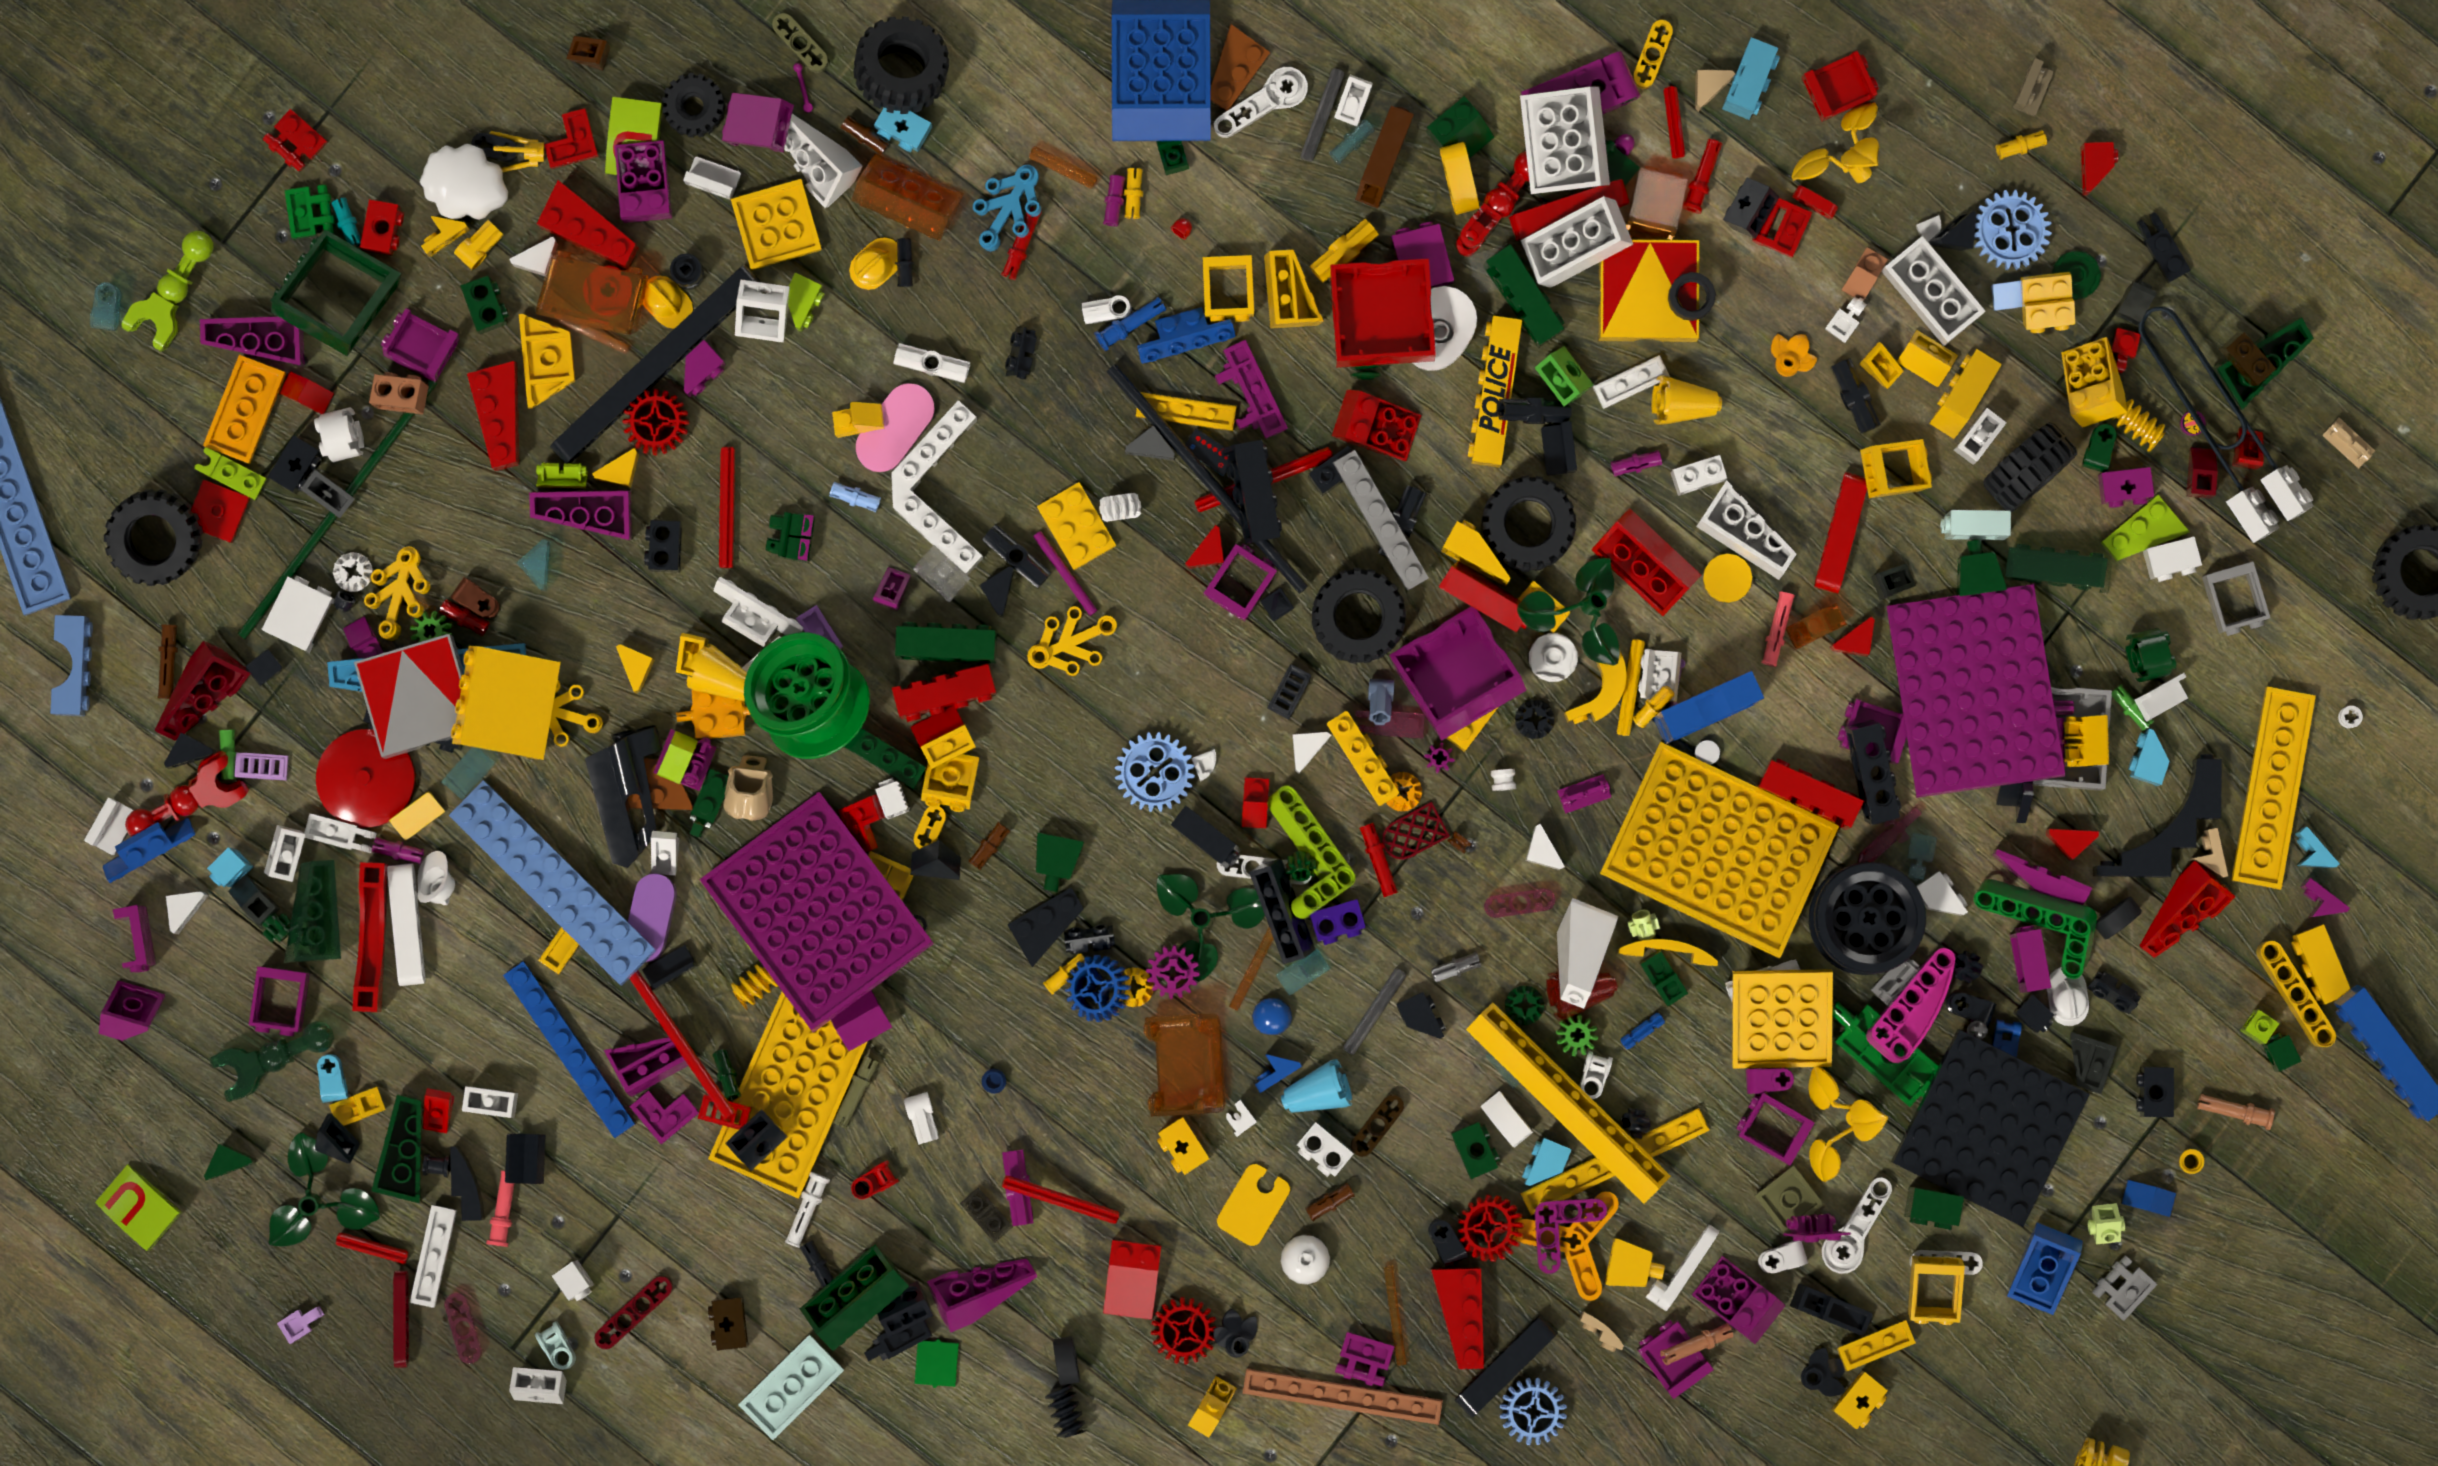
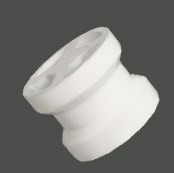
M1515 769L1491 771V777L1494 778L1492 791L1517 789L1516 783L1513 782Z

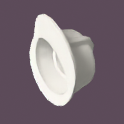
M434 851L424 858L419 867L418 899L423 903L430 901L432 903L448 905L450 896L455 888V880L448 872L446 855L441 851Z
M2058 968L2050 974L2052 988L2047 989L2050 1011L2054 1014L2053 1018L2058 1023L2064 1026H2074L2085 1019L2089 1010L2086 982L2083 975L2079 978L2071 979L2063 974L2061 968Z

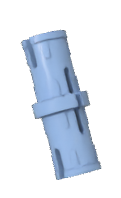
M835 481L829 495L830 497L850 503V506L855 507L856 505L875 513L881 497L867 494L858 487L854 489Z

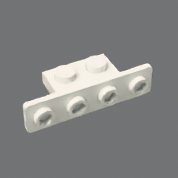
M722 577L718 578L714 592L733 603L722 620L726 625L762 647L766 645L775 630L784 635L801 633L803 631V627L795 619L788 618L779 613L775 607L766 605L752 593H746L732 581L725 580Z

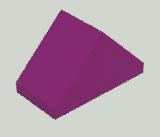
M888 567L874 595L873 601L898 611L911 575Z

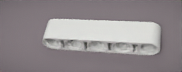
M411 863L388 866L387 876L399 986L425 984L414 865Z

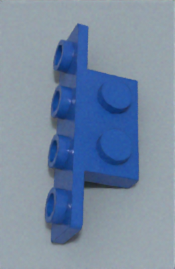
M1200 307L1155 320L1160 339L1137 346L1141 363L1144 364L1217 342L1227 341L1235 337V331L1231 319L1207 325L1203 309Z
M186 818L165 831L157 822L116 845L115 849L119 857L103 865L108 882L111 883L122 878L125 874L145 865L148 861L193 837L195 831L190 819Z

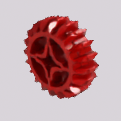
M654 389L653 397H651L648 390H645L646 398L642 399L641 396H637L636 399L639 403L636 405L634 402H630L629 404L634 408L633 411H624L627 416H631L630 419L622 420L623 424L630 425V427L624 429V433H633L628 438V441L632 443L638 440L634 447L639 450L644 445V454H648L650 448H652L653 455L657 456L658 448H661L665 455L668 453L666 446L669 445L672 450H676L673 442L677 440L679 443H683V439L678 436L680 433L683 435L688 434V431L682 428V426L690 424L688 420H682L683 417L688 415V412L686 410L679 412L684 407L683 402L675 404L678 398L676 395L671 396L668 400L669 392L666 390L663 392L662 397H660L658 389ZM660 403L669 406L674 411L676 419L663 417ZM653 404L648 416L637 418L644 407ZM657 414L659 420L663 422L655 430L654 426L648 422L651 419L654 420L653 418ZM637 426L649 428L652 441L642 438L637 431ZM675 426L673 432L666 439L659 441L661 432L665 428Z
M1486 1195L1484 1201L1481 1197H1478L1476 1200L1477 1206L1470 1202L1468 1203L1471 1209L1470 1212L1467 1210L1462 1211L1463 1215H1466V1219L1458 1220L1460 1224L1464 1225V1228H1460L1457 1231L1460 1234H1465L1460 1241L1463 1244L1467 1243L1465 1250L1467 1252L1472 1251V1257L1474 1258L1480 1256L1482 1261L1486 1262L1489 1258L1491 1262H1496L1498 1256L1504 1260L1506 1259L1505 1251L1512 1255L1514 1254V1250L1511 1248L1512 1245L1520 1246L1516 1238L1524 1237V1234L1518 1232V1229H1522L1525 1226L1523 1223L1517 1222L1523 1216L1520 1213H1515L1518 1207L1516 1205L1510 1206L1509 1199L1502 1201V1197L1496 1195L1494 1199L1491 1195ZM1494 1209H1500L1506 1216L1508 1223L1499 1222ZM1483 1213V1220L1475 1225L1478 1217ZM1490 1224L1498 1226L1495 1227L1494 1231L1491 1230L1492 1233L1484 1230L1488 1229V1226H1490ZM1507 1232L1505 1239L1499 1244L1500 1236ZM1475 1234L1484 1235L1488 1248H1483L1477 1242Z
M1181 1297V1305H1176V1301L1171 1299V1305L1173 1306L1171 1309L1166 1304H1163L1162 1308L1166 1313L1163 1315L1159 1311L1156 1312L1155 1315L1161 1318V1321H1152V1325L1159 1326V1329L1152 1330L1151 1335H1159V1338L1155 1339L1153 1344L1162 1343L1163 1346L1158 1349V1352L1162 1353L1166 1349L1168 1353L1165 1359L1169 1360L1173 1354L1176 1355L1174 1363L1178 1364L1179 1358L1184 1357V1364L1187 1365L1189 1363V1356H1192L1193 1361L1196 1363L1198 1362L1197 1353L1200 1352L1204 1358L1207 1356L1203 1350L1204 1347L1209 1350L1213 1349L1208 1340L1215 1341L1213 1335H1210V1331H1213L1217 1326L1210 1327L1209 1324L1216 1321L1215 1317L1209 1319L1206 1317L1211 1312L1210 1308H1207L1204 1312L1200 1310L1203 1307V1302H1199L1198 1306L1194 1307V1298H1190L1189 1305H1185V1298ZM1180 1310L1192 1311L1190 1316L1183 1322L1169 1317L1174 1312ZM1198 1315L1205 1325L1204 1338L1193 1330V1324ZM1192 1320L1189 1324V1331L1196 1338L1191 1335L1188 1337L1185 1335L1184 1338L1181 1337L1179 1342H1177L1180 1330L1173 1323L1178 1326L1181 1324L1184 1326V1324H1188ZM1165 1323L1176 1332V1337L1171 1346L1164 1337L1163 1328ZM1184 1340H1192L1199 1344L1197 1348L1190 1351L1177 1350Z

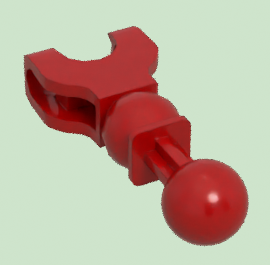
M1526 151L1521 152L1515 158V173L1507 183L1500 182L1497 188L1489 191L1484 198V204L1463 227L1456 242V249L1461 255L1466 257L1474 255L1498 225L1501 218L1507 217L1512 213L1515 203L1519 199L1517 192L1526 181L1530 182Z
M219 751L200 762L197 775L189 780V786L181 785L176 787L170 795L168 793L165 794L164 804L151 811L146 809L132 811L126 818L125 828L132 837L171 816L178 821L180 816L192 815L199 806L203 808L207 805L227 808L244 798L249 789L243 781L223 784L217 780L216 775L228 764L227 754L224 751Z

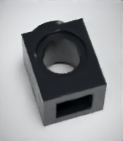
M2033 994L2029 995L2013 1012L2034 1033H2038L2040 1030L2044 1033L2053 1024L2051 1018L2054 1014Z

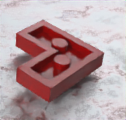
M586 109L562 114L568 138L544 144L550 168L555 169L599 157Z
M877 794L838 810L843 824L865 853L878 848L870 827L871 823L885 818Z

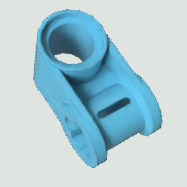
M334 1054L322 1056L317 1063L322 1102L327 1103L348 1099L347 1084L341 1059ZM327 1059L331 1063L335 1062V1067L331 1069V1072L327 1068L324 1069V1064L328 1062Z

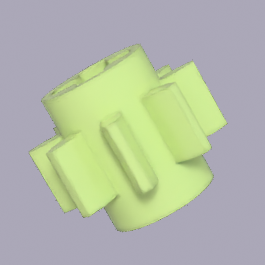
M1648 910L1635 912L1632 915L1633 921H1628L1632 937L1637 936L1639 940L1653 938L1656 935L1655 930L1660 929L1655 913L1650 914Z

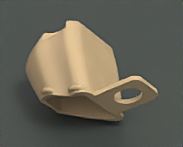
M744 755L742 756L740 766H732L728 770L729 776L723 806L726 813L731 817L755 821L763 819L768 815L773 802V774L769 770H764L767 762L766 758ZM758 761L760 764L752 766L747 764L746 762Z

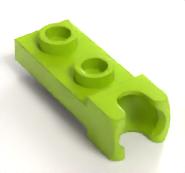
M205 447L203 451L206 455L210 456L211 462L208 466L196 464L194 469L256 501L267 478Z

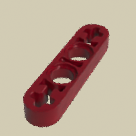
M394 1271L393 1361L395 1368H408L409 1365L408 1271Z
M664 1276L653 1279L595 1333L596 1345L601 1349L614 1347L672 1293L673 1284L671 1280ZM657 1281L660 1283L666 1282L667 1286L665 1289L667 1292L665 1294L663 1292L658 1293L655 1298L659 1300L655 1303L652 1296L647 1294L646 1291L650 1289V1292L653 1293L657 1289ZM640 1297H645L649 1300L650 1307L647 1311L642 1312L637 1309L636 1302ZM627 1314L630 1316L632 1322L628 1328H621L619 1326L618 1318L620 1315ZM613 1323L615 1329L622 1334L618 1337L616 1332L610 1337L611 1344L607 1342L602 1344L600 1341L602 1339L601 1333H609L613 1329L609 1325Z

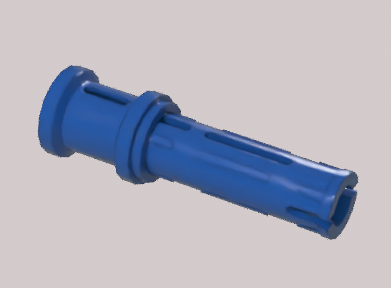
M1157 297L1121 321H1112V325L1103 331H1096L1094 335L1103 350H1109L1110 345L1120 339L1125 340L1129 332L1166 311L1164 304H1161L1160 298Z

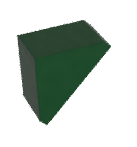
M218 1144L204 1174L205 1181L256 1163L254 1157L225 1144Z

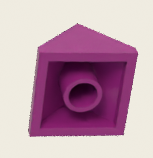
M872 990L831 1019L835 1030L848 1051L857 1048L892 1028Z

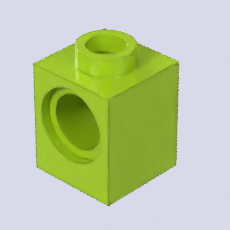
M2259 1009L2253 1010L2240 1031L2259 1044H2266L2279 1023Z

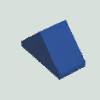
M2127 1180L2121 1204L2170 1217L2176 1193Z

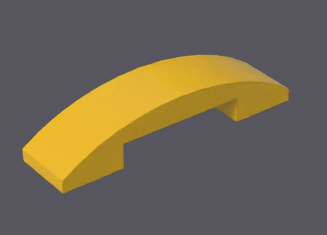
M1643 940L1625 945L1617 951V954L1637 957L1644 956L1645 948L1691 953V964L1718 965V961L1707 952L1690 944L1674 940Z

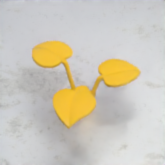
M1875 102L1863 104L1853 108L1844 115L1841 127L1844 131L1851 130L1855 145L1842 155L1841 162L1833 156H1828L1827 149L1813 150L1798 161L1792 173V180H1806L1817 177L1827 169L1829 162H1833L1842 168L1844 173L1849 172L1856 183L1868 180L1872 175L1870 167L1878 166L1879 142L1876 138L1872 137L1858 141L1856 133L1857 130L1866 129L1873 123L1878 111L1877 104Z
M1814 1067L1811 1071L1808 1085L1811 1101L1822 1110L1828 1109L1830 1105L1835 1108L1848 1109L1846 1121L1851 1125V1127L1828 1140L1827 1143L1822 1139H1817L1810 1147L1809 1159L1811 1167L1821 1181L1827 1182L1837 1176L1841 1167L1839 1153L1831 1145L1851 1131L1861 1141L1873 1139L1884 1127L1888 1116L1863 1099L1857 1100L1850 1105L1835 1102L1840 1094L1836 1081L1821 1067Z

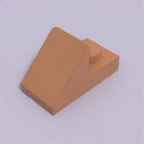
M1867 247L1841 291L1853 298L1856 296L1858 299L1861 297L1865 300L1888 259Z

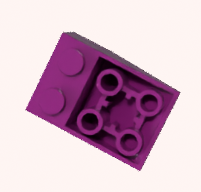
M664 141L614 145L620 217L623 223L672 219Z
M1721 1256L1692 1294L1693 1297L1753 1344L1759 1341L1786 1306L1723 1256Z

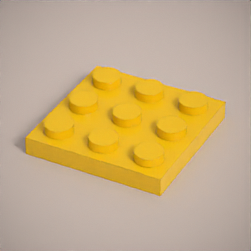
M802 179L731 199L751 271L822 250Z

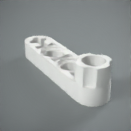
M1708 1224L1668 1285L1657 1279L1645 1298L1664 1311H1667L1716 1239L1719 1230Z

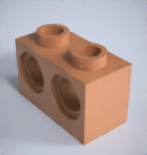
M384 372L383 375L375 374L369 403L376 409L423 415L429 386L421 380V377L415 375H407L406 378H401L397 374ZM392 386L391 392L384 395L385 389ZM415 389L414 395L407 398L408 392Z

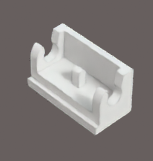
M1241 1100L1235 1103L1237 1111L1241 1113V1117L1238 1113H1235L1234 1117L1236 1120H1233L1229 1113L1226 1114L1228 1122L1235 1130L1234 1134L1236 1137L1256 1123V1120Z

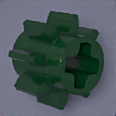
M1297 851L1292 856L1287 857L1288 863L1285 864L1286 874H1291L1292 880L1306 881L1310 876H1314L1316 859H1310L1309 852Z
M273 913L262 924L266 929L262 934L270 942L276 939L281 943L293 931L289 927L292 921L283 913L280 916Z

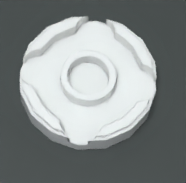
M1548 633L1539 637L1532 644L1529 651V665L1532 672L1539 679L1547 682H1559L1568 678L1575 670L1578 662L1577 650L1574 644L1566 636L1558 633Z

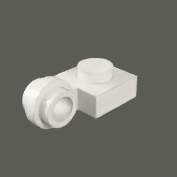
M1855 296L1847 306L1850 312L1847 314L1839 309L1825 330L1843 343H1846L1859 325V322L1852 318L1854 314L1859 316L1867 305L1863 302L1864 299L1861 297L1858 299Z

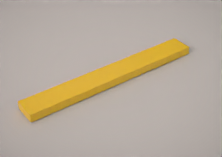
M1697 1108L1643 1134L1642 1139L1634 1138L1633 1140L1653 1158L1710 1130L1700 1109ZM1595 1157L1520 1194L1532 1216L1535 1213L1536 1206L1541 1202L1568 1199L1615 1175Z

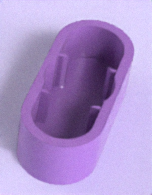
M660 874L646 875L637 883L628 923L657 950L646 962L655 961L665 950L677 898V890L674 883L669 878Z

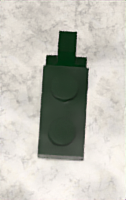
M709 769L691 811L689 820L694 822L690 831L691 835L700 838L704 827L710 829L712 823H715L725 799L727 775Z

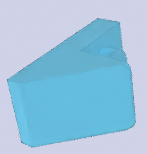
M2307 826L2302 827L2295 833L2299 838L2297 843L2306 852L2308 850L2311 852L2297 866L2334 868L2340 864Z

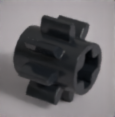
M1966 950L1963 954L1957 955L1954 970L1957 972L1954 977L1960 981L1965 980L1968 983L1979 978L1983 965L1978 962L1981 957Z
M1628 1108V1113L1623 1114L1620 1119V1127L1631 1138L1642 1139V1134H1646L1649 1131L1651 1123L1650 1119L1645 1116V1110Z

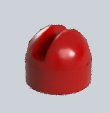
M1185 218L1176 220L1170 227L1173 233L1183 240H1186L1192 232V224Z

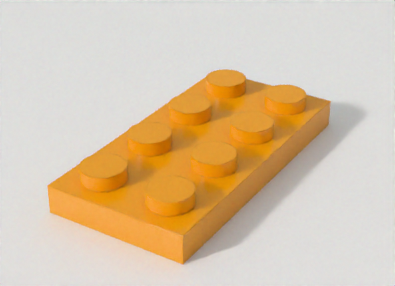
M239 355L203 446L250 464L286 373Z

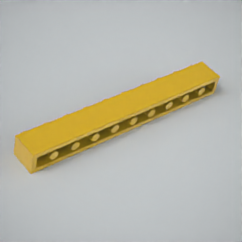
M1493 1002L1466 1029L1643 1204L1671 1177Z

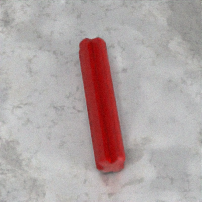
M1670 86L1664 88V99L1671 154L1673 159H1680L1685 157V147L1677 87Z
M342 1232L338 1233L336 1238L337 1246L402 1264L406 1263L409 1252L403 1249Z

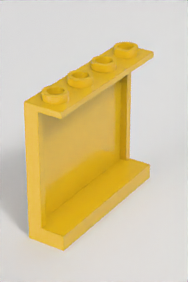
M469 646L464 655L465 672L461 676L459 683L461 689L460 699L457 700L455 706V713L457 714L456 723L453 724L451 729L452 744L544 760L561 662L480 646Z

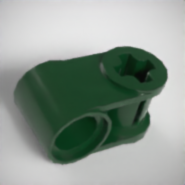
M2102 424L2093 430L2083 457L2082 467L2103 473L2107 472L2116 440V431L2113 426ZM2106 430V435L2109 436V439L2102 442V437L2098 433Z

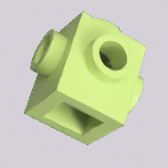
M2117 1203L2092 1206V1220H2088V1231L2090 1235H2094L2096 1244L2121 1242V1231H2125V1222L2123 1216H2120Z

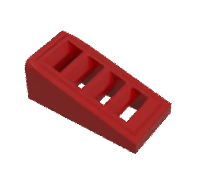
M704 1094L698 1119L738 1130L749 1121L752 1107L731 1101L728 1102L736 1114L730 1118V1121H725L722 1114L720 1119L716 1118L718 1108L715 1104L711 1117L706 1116L709 1102L713 1101L708 1095ZM738 1109H740L742 1114L739 1124L734 1123Z

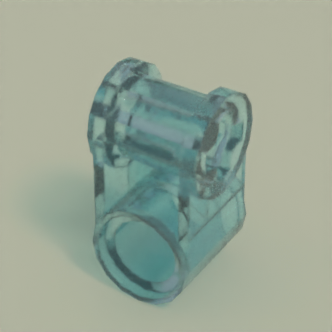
M104 282L96 287L90 315L91 328L117 331L122 298L121 291L117 286ZM104 292H113L112 297H104Z

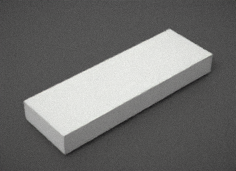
M1659 355L1593 386V389L1602 408L1605 409L1660 383V380H1656L1658 376H1670Z

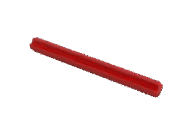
M1323 448L1271 469L1272 484L1323 464L1333 457L1330 448ZM1235 484L1224 488L1232 498ZM1212 493L1194 501L1198 512L1221 505Z

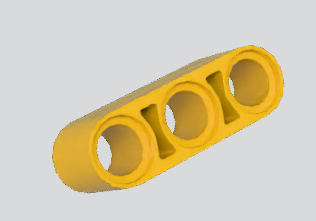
M1464 142L1441 147V159L1455 215L1478 210L1480 208Z

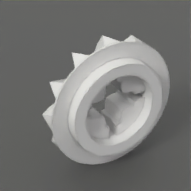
M350 552L341 555L335 562L333 575L335 582L342 589L356 592L364 589L370 583L373 569L370 561L364 555ZM356 565V570L362 577L353 575L349 579V573L343 568L344 566L352 568Z

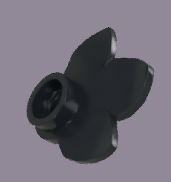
M1229 1309L1223 1316L1222 1327L1213 1329V1337L1216 1344L1224 1347L1226 1353L1231 1357L1238 1358L1245 1355L1249 1349L1248 1342L1256 1336L1257 1319L1255 1316H1251L1242 1320L1234 1309Z
M1826 1348L1814 1351L1809 1358V1365L1801 1372L1800 1378L1803 1386L1810 1390L1818 1389L1823 1395L1829 1397L1838 1396L1845 1392L1843 1385L1838 1381L1846 1371L1841 1359H1829ZM1810 1373H1816L1817 1380L1815 1382L1809 1381L1808 1376Z

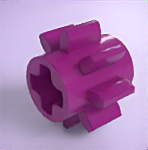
M1443 743L1439 745L1438 749L1431 745V755H1424V758L1430 759V763L1426 767H1435L1436 774H1438L1440 768H1444L1448 772L1449 767L1446 764L1455 761V759L1449 758L1452 748L1446 751L1443 749ZM1438 752H1442V757L1446 758V761H1442L1440 765H1437L1436 760L1432 757L1436 756Z

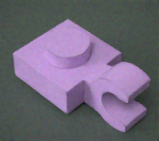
M320 1306L312 1309L305 1315L299 1309L277 1324L289 1344H292L313 1331L309 1324L325 1314Z

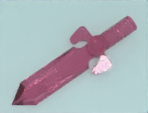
M1914 807L1899 822H1896L1894 819L1886 821L1884 827H1888L1891 824L1894 827L1891 830L1886 829L1860 852L1858 863L1874 862L1897 841L1896 837L1899 833H1902V837L1898 840L1899 843L1907 841L1910 836L1905 832V829L1922 813Z

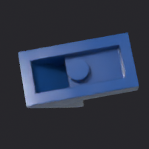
M1265 1054L1275 1072L1271 1074L1268 1070L1258 1076L1257 1080L1259 1082L1255 1086L1261 1093L1302 1066L1300 1062Z

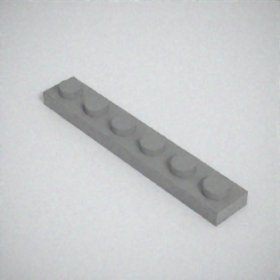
M1353 450L1334 461L1335 468L1406 591L1427 580L1429 577L1356 451Z

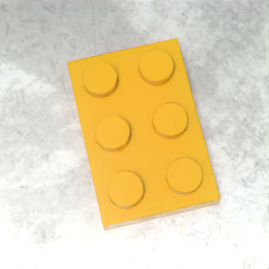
M1080 482L1037 506L1074 571L1116 547L1114 540Z

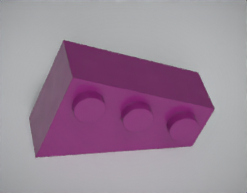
M669 1037L647 1043L604 1050L625 1092L631 1097L688 1066Z

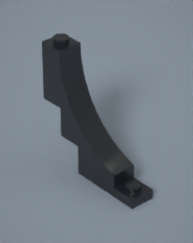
M2201 754L2200 759L2193 760L2192 774L2186 796L2172 820L2163 830L2144 844L2119 853L2118 866H2115V861H2100V866H2093V876L2171 877L2172 848H2196L2197 819H2221L2222 759H2215V755Z

